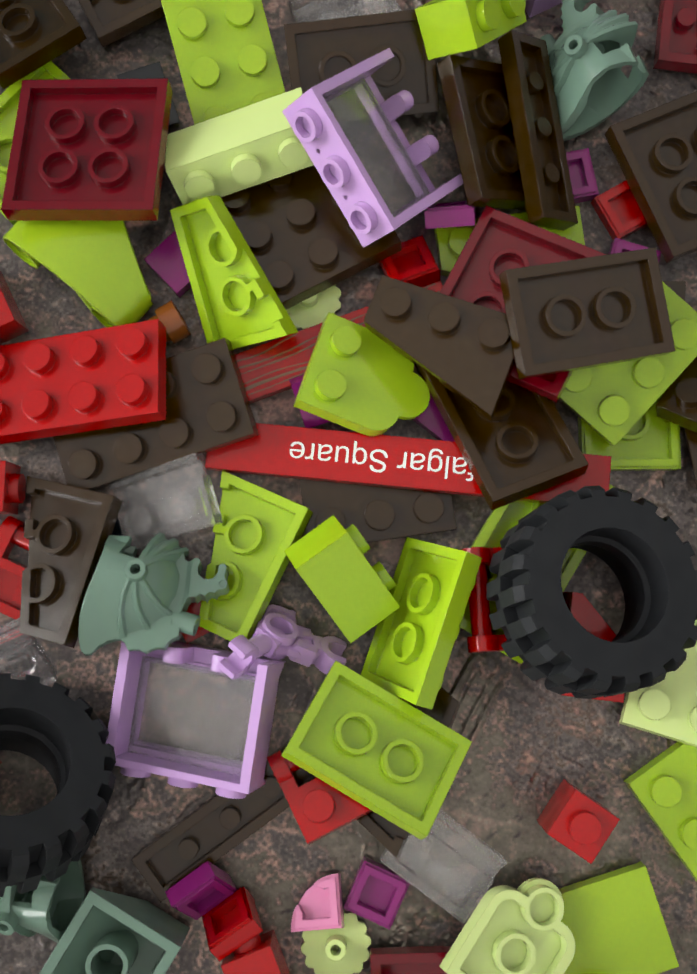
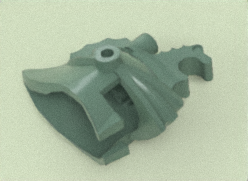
M562 0V7L560 8L562 16L560 19L563 21L561 26L563 33L557 40L551 34H546L540 38L545 40L564 141L585 134L608 119L640 90L650 75L643 58L640 55L636 57L632 50L638 28L637 22H629V15L626 13L618 15L616 10H608L604 13L595 3L583 11L584 6L591 0ZM625 65L632 66L628 78L621 70Z
M159 532L147 544L139 558H136L138 549L135 546H130L132 542L131 536L109 535L86 590L81 607L78 637L82 653L85 656H89L109 643L122 641L129 652L141 651L147 655L155 650H167L169 645L180 640L181 633L194 636L200 624V616L186 611L191 603L198 604L202 600L208 603L211 598L217 600L219 596L229 593L227 566L223 563L220 564L216 576L211 579H204L200 576L202 571L200 559L194 558L192 561H187L186 557L189 554V549L187 547H180L179 540L175 538L166 539L164 533Z
M81 859L79 861H70L67 872L53 882L48 881L45 875L41 876L36 890L20 894L17 890V885L6 886L3 897H0V933L12 935L13 932H17L19 935L26 937L35 936L38 933L58 944L86 898Z

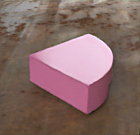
M340 873L318 879L305 891L293 911L291 932L344 928Z

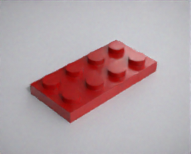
M159 319L0 345V444L166 420V327Z

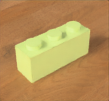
M301 87L168 134L165 169L182 205L206 196L220 195V197H224L313 166V162L282 112L303 95Z

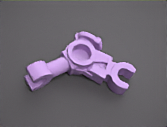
M272 604L268 605L262 619L254 630L252 638L247 639L244 635H239L229 642L228 647L233 652L230 656L221 660L217 667L232 680H236L251 667L257 658L263 655L273 660H281L288 656L291 661L306 667L314 664L321 672L327 675L335 661L343 665L346 664V658L341 657L346 649L347 643L335 636L320 637L313 635L311 629L297 625L295 611Z

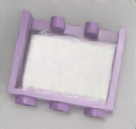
M390 48L311 87L282 111L363 248L397 229L463 184L462 175L459 174L437 188L433 186L421 162L438 152V140L433 135H426L410 145L396 121L397 118L413 107L414 99L412 94L407 90H402L385 101L370 76L395 57Z
M121 641L108 723L109 735L105 743H109L114 747L115 766L121 767L120 773L129 777L147 778L152 773L168 777L167 783L175 787L196 788L198 784L216 787L215 793L221 797L231 799L246 798L247 794L266 784L264 775L278 682L286 661L259 657L241 677L232 680L217 665L221 660L230 656L233 651L175 641L169 645L167 650H155L146 655L141 651L129 652L125 643Z

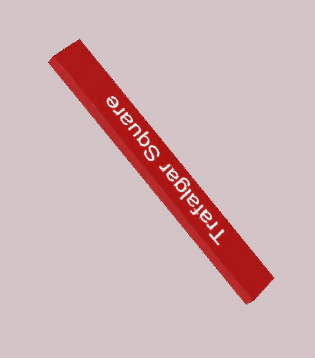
M256 423L259 435L207 452L205 468L214 471L223 470L234 473L484 497L454 441L390 435L366 436L358 432ZM583 454L589 464L584 475L522 498L519 501L546 503L559 494L569 490L576 492L584 486H601L606 492L609 490L612 456Z

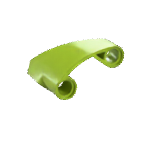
M17 221L2 237L6 245L28 265L35 269H38L41 265L45 266L71 287L90 312L105 327L139 322L153 305L151 293L146 285L124 221Z

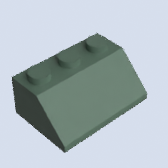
M92 887L39 974H165L179 952L190 927L146 900Z

